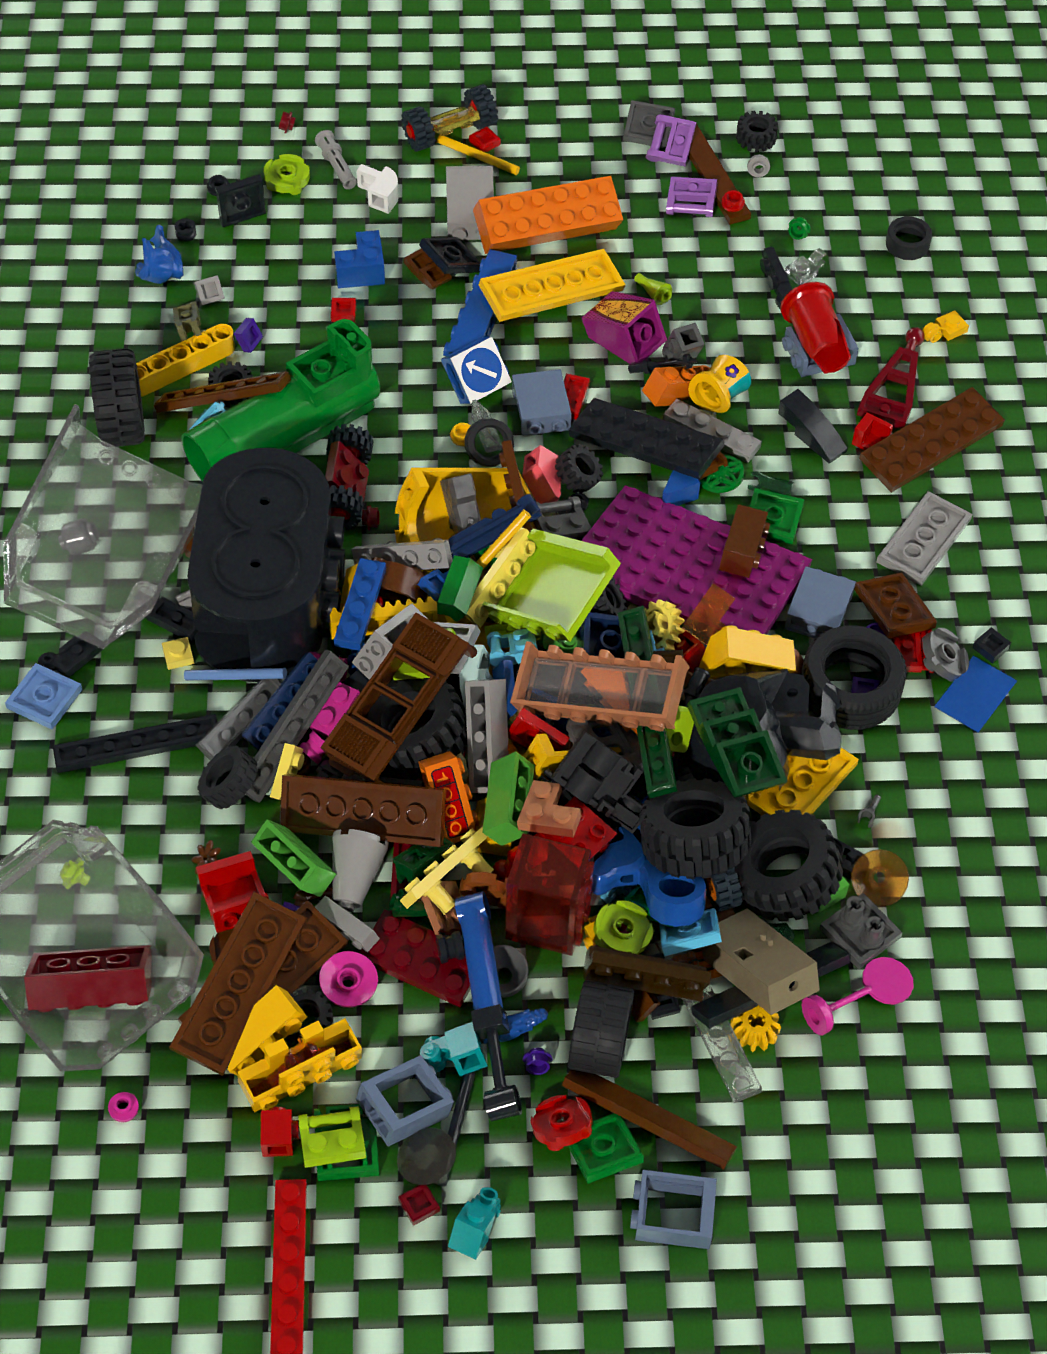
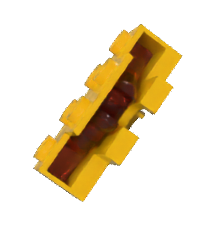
M346 1018L324 1029L318 1020L300 1029L302 1038L297 1039L299 1043L289 1049L284 1038L264 1047V1059L237 1072L238 1083L254 1113L260 1109L269 1110L278 1104V1100L288 1095L289 1097L297 1096L306 1089V1086L314 1082L317 1084L325 1082L332 1076V1073L342 1068L343 1070H348L358 1064L359 1059L362 1058V1047Z

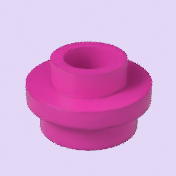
M128 1092L114 1095L108 1104L110 1116L118 1122L132 1120L139 1110L137 1098ZM121 1103H128L125 1109L118 1108Z

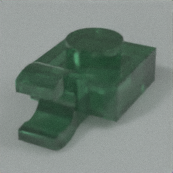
M759 471L751 472L752 476L759 478V484L757 486L749 484V490L754 491L755 488L761 489L765 487L771 489L770 492L783 495L793 492L795 482L766 476Z

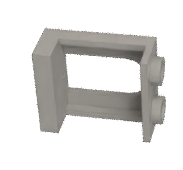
M412 603L377 628L352 661L369 680L390 652L393 643L415 612L427 618Z

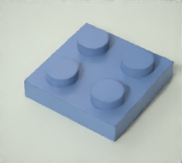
M35 663L5 702L6 708L53 730L82 691L81 683Z

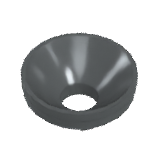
M507 945L494 946L497 972L505 970L512 974V979L509 983L499 984L501 998H507L515 995L525 986L529 974L526 958L518 949Z

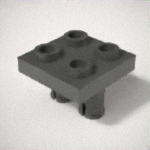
M864 893L858 897H850L846 902V906L820 925V930L830 941L850 954V961L858 970L898 941L902 936V932Z

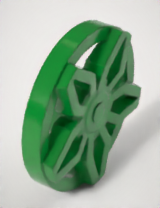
M724 455L727 458L728 466L724 467L722 465L718 467V471L707 476L706 482L703 478L700 479L701 487L714 493H725L736 489L744 480L742 462L732 456ZM738 471H740V475H739V477L736 479L735 476H734V474H736ZM718 484H726L725 486H716Z

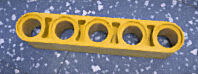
M218 324L201 332L202 335H194L187 340L137 362L141 397L231 355L235 351L232 327L227 324Z

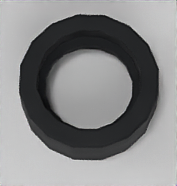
M912 216L897 218L888 227L886 247L897 258L903 260L919 259L926 255L930 248L932 230L922 219ZM902 233L916 235L921 241L907 243L901 241L896 236Z
M481 419L474 422L467 430L464 438L465 450L475 463L483 466H498L501 464L499 454L494 457H484L477 452L475 438L480 430L492 427L497 429L501 433L503 441L511 440L514 448V436L510 428L502 421Z

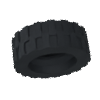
M238 746L224 748L208 762L206 768L202 771L198 781L199 785L197 786L199 795L216 808H229L231 805L236 804L239 799H242L250 789L251 784L256 778L257 762Z

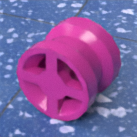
M312 731L307 742H302L298 747L303 748V752L316 764L319 765L325 752L320 747L325 740L315 731Z

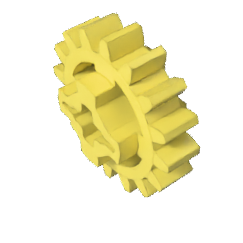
M660 599L656 603L650 601L649 608H645L649 630H652L656 649L664 647L665 650H675L674 643L681 642L678 635L684 633V629L680 628V625L685 622L683 618L679 617L682 611L675 608L676 605L667 601L665 602Z

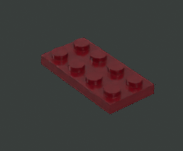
M384 909L373 928L380 939L368 952L361 948L358 953L366 956L377 970L461 1008L471 990L466 956L462 960L453 958L449 959L447 963L441 964L434 931L403 917H393L392 912Z

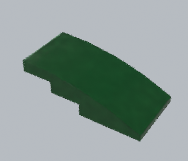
M741 687L688 702L687 707L707 752L734 798L788 782L768 730H762L754 708L749 709Z

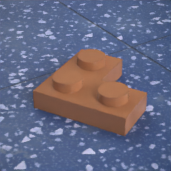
M533 780L517 820L518 830L574 838L581 819L580 808L557 805L562 793L559 783Z

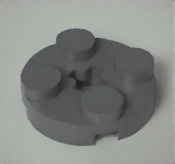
M937 628L922 638L925 667L931 672L935 671L948 681H954L968 670V654L965 648L960 650L956 643L959 640L957 636L945 628Z

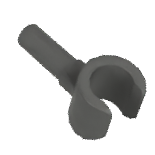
M879 795L874 796L868 808H864L859 812L858 823H860L861 818L868 817L870 818L868 828L873 826L875 820L874 812L881 800Z

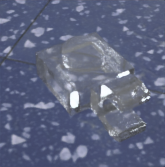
M818 248L811 254L809 259L801 256L785 267L786 275L799 286L809 282L818 276V268L825 264V261L821 258L826 256V253Z

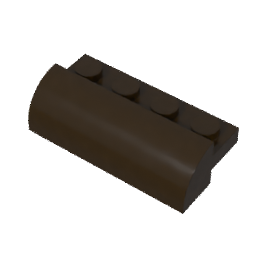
M597 946L589 947L586 951L584 963V981L591 980L702 1002L704 989L710 984L711 972L706 971L707 967Z

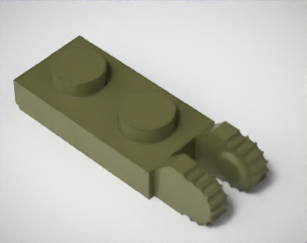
M196 301L173 308L174 323L181 341L187 340L188 332L193 331L196 336L202 335L200 314Z

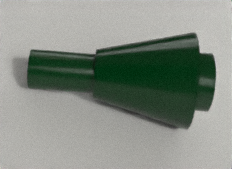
M400 889L397 894L394 893L392 895L389 909L392 910L393 917L428 916L422 900L418 899L407 909L400 902L407 894L406 891Z

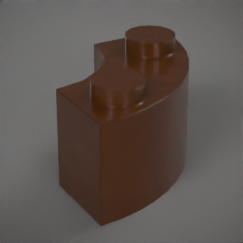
M379 557L372 558L374 561L386 563V572L378 594L382 597L383 602L389 601L390 604L395 605L396 600H400L403 605H406L407 599H410L415 604L418 598L425 602L427 594L417 585L421 577L425 576L421 569L387 561Z

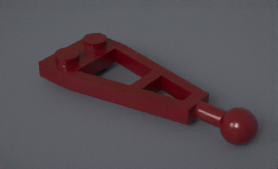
M913 327L906 332V347H899L865 391L858 407V416L864 417L868 412L892 424L894 427L902 429L906 426L913 406L918 352L915 351V348L921 345L925 339V334L920 328ZM901 360L910 362L909 373L895 369ZM886 380L907 385L905 404L875 394Z

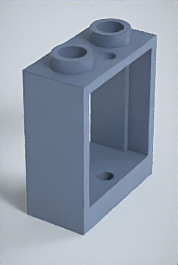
M422 1055L362 1082L356 1097V1101L387 1146L393 1145L448 1118L454 1103L451 1092L448 1088L443 1087L436 1076L432 1065L427 1064ZM415 1077L433 1104L399 1120L381 1092L409 1078Z
M642 1170L641 1181L635 1180L633 1199L639 1200L638 1210L632 1209L630 1229H636L635 1240L710 1249L717 1179ZM648 1190L701 1196L699 1231L645 1225Z

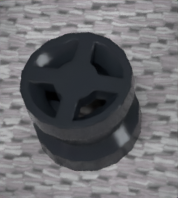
M459 930L453 931L449 936L442 934L435 936L441 964L447 963L449 959L453 958L457 960L465 959Z

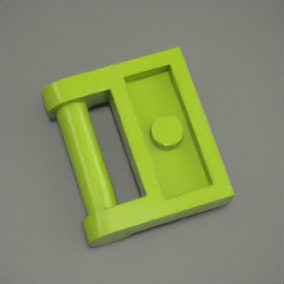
M359 1106L349 1107V1111L307 1117V1114L298 1115L305 1168L366 1158ZM345 1123L352 1124L350 1128L311 1134L309 1132V1129Z

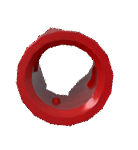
M809 282L795 287L786 294L781 302L780 311L783 318L793 324L800 343L809 357L816 362L824 374L834 373L847 365L851 355L843 329L832 307L834 294L831 287L821 282Z

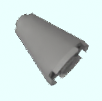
M341 829L333 832L332 870L337 874L332 880L333 901L346 911L354 912L355 908L361 907L387 853V841L382 844L380 843V836L360 830L349 829L348 834H341Z

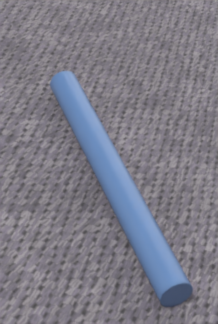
M286 668L184 671V679L186 681L286 679L287 677Z

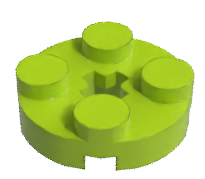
M279 155V159L273 161L272 158L264 166V180L267 189L270 191L297 195L302 192V188L310 180L309 166L304 163L303 158L297 155Z
M624 900L617 901L616 904L603 906L595 919L593 927L596 945L602 948L634 954L643 952L653 935L652 923L650 925L649 920L646 918L647 913L635 903ZM624 924L630 933L623 934L619 932L617 927H621Z

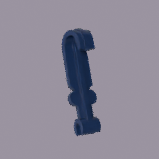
M531 494L521 497L517 501V506L507 512L504 509L498 508L493 511L492 519L484 518L449 538L452 560L454 555L470 558L473 554L493 544L523 509L531 515L528 522L537 520L541 516L540 508Z

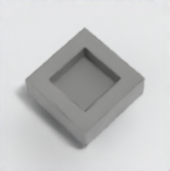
M218 275L193 282L200 305L225 299Z

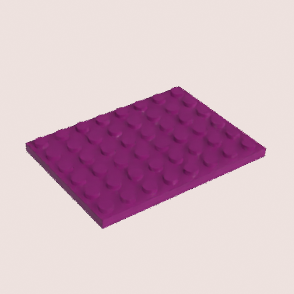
M626 485L582 539L584 542L609 548L621 564L613 578L615 579V584L620 585L619 590L624 594L622 596L623 599L636 605L644 606L646 609L649 608L650 601L656 603L660 599L676 605L675 608L682 611L679 617L685 620L683 624L710 635L717 633L722 627L728 625L737 626L738 629L746 631L757 630L761 634L767 635L798 587L805 566L810 567L812 562L811 558L765 541L758 569L752 568L750 578L721 571L719 567L731 526L686 510L681 506L665 503L659 497L651 496Z

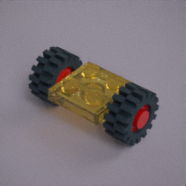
M484 84L468 89L464 92L465 108L459 107L433 117H428L427 111L421 106L402 112V128L405 130V137L408 138L407 142L411 144V148L416 152L435 145V133L444 136L453 133V129L457 127L464 129L474 126L477 129H483L498 122V110L495 107L497 105L493 101L494 96L491 95L490 89H487V86Z

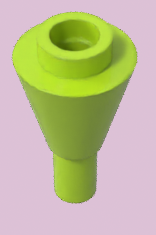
M640 273L635 276L634 281L644 287L657 305H662L670 300L672 296V286L670 284L648 279Z

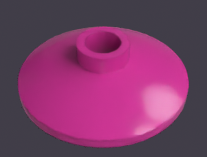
M344 951L334 954L323 964L319 975V984L322 993L330 1002L340 1007L352 1008L366 1003L374 995L378 984V974L374 964L366 956L353 951ZM351 980L353 985L346 987L343 985V981Z

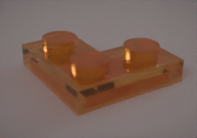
M713 583L682 628L707 645L713 634L720 631L722 627L727 626L720 620L736 598Z

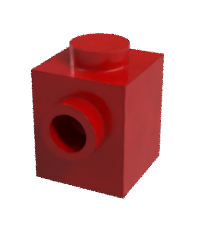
M272 1107L269 1110H261V1150L263 1157L294 1156V1139H299V1121L293 1120L292 1109Z

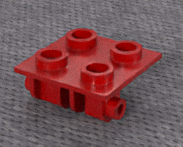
M574 796L564 805L566 807L580 808L581 819L574 838L545 833L539 834L580 870L599 851L601 853L604 852L609 846L608 843L617 833L580 799Z

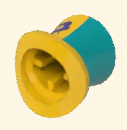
M719 355L715 358L708 371L699 372L691 379L688 388L689 396L702 409L724 413L731 407L730 400L733 397L749 389L751 376L747 367L735 357Z

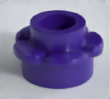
M533 1048L524 1054L523 1062H525L526 1070L530 1074L542 1075L548 1072L552 1056L542 1048Z

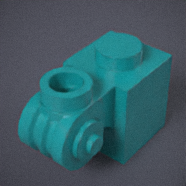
M472 1022L444 1032L445 1036H431L427 1038L420 1049V1055H422L427 1064L432 1065L435 1072L443 1070L446 1066V1061H453L459 1076L488 1066L480 1038L475 1033Z
M484 1187L475 1198H472L471 1202H466L455 1219L448 1244L449 1248L475 1260L488 1242L494 1218L499 1217L501 1213V1199L498 1198L496 1190Z

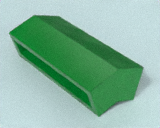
M454 555L437 601V614L449 616L456 622L467 615L483 570L482 566L471 558Z

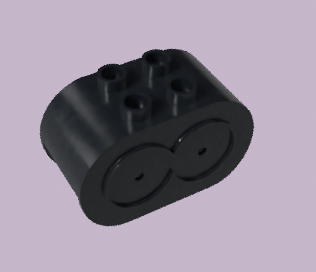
M254 448L239 451L219 460L209 469L204 477L187 577L191 594L194 629L198 630L194 635L196 649L203 661L212 669L286 668L288 676L305 653H318L322 644L324 623L330 622L329 614L332 608H336L339 612L340 591H337L339 580H343L345 571V549H342L345 517L331 516V492L326 477L315 464L297 453L276 448ZM247 679L241 681L258 682L260 679Z

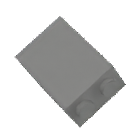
M446 166L448 237H458L460 240H481L473 209L479 199L494 197L493 166Z

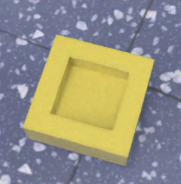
M188 637L162 643L168 670L194 664Z

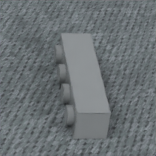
M324 896L315 906L348 941H353L352 944L357 949L361 950L363 948L368 952L380 939L373 929L327 896Z

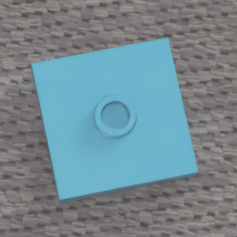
M715 908L705 910L702 918L691 925L670 928L659 924L664 956L722 942Z

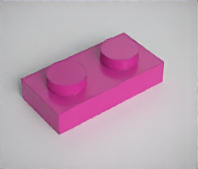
M339 682L310 725V729L328 737L344 713H347L359 696L360 691Z

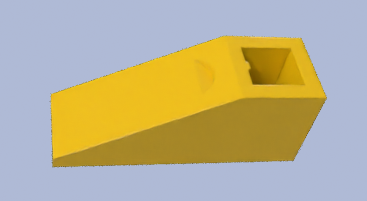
M276 985L253 1006L227 1068L230 1073L238 1076V1071L264 1058V1047L282 1038H286L301 1028L302 1022L308 1016L288 991Z

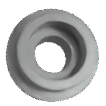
M760 154L751 157L747 164L748 172L754 177L765 176L770 170L768 158ZM758 165L763 166V167L760 168V169H756V168H755V167L758 166Z

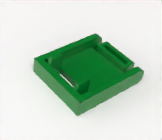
M359 1104L326 1107V1114L349 1111V1107L359 1106L366 1158L358 1160H363V1165L333 1168L332 1163L317 1166L318 1181L379 1176L376 1129L368 1117H363V1109ZM314 1108V1116L322 1115L320 1108ZM345 1123L315 1128V1133L350 1128L352 1124Z

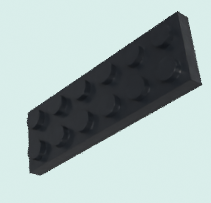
M597 398L591 400L568 429L569 436L697 479L702 477L724 447L722 438Z

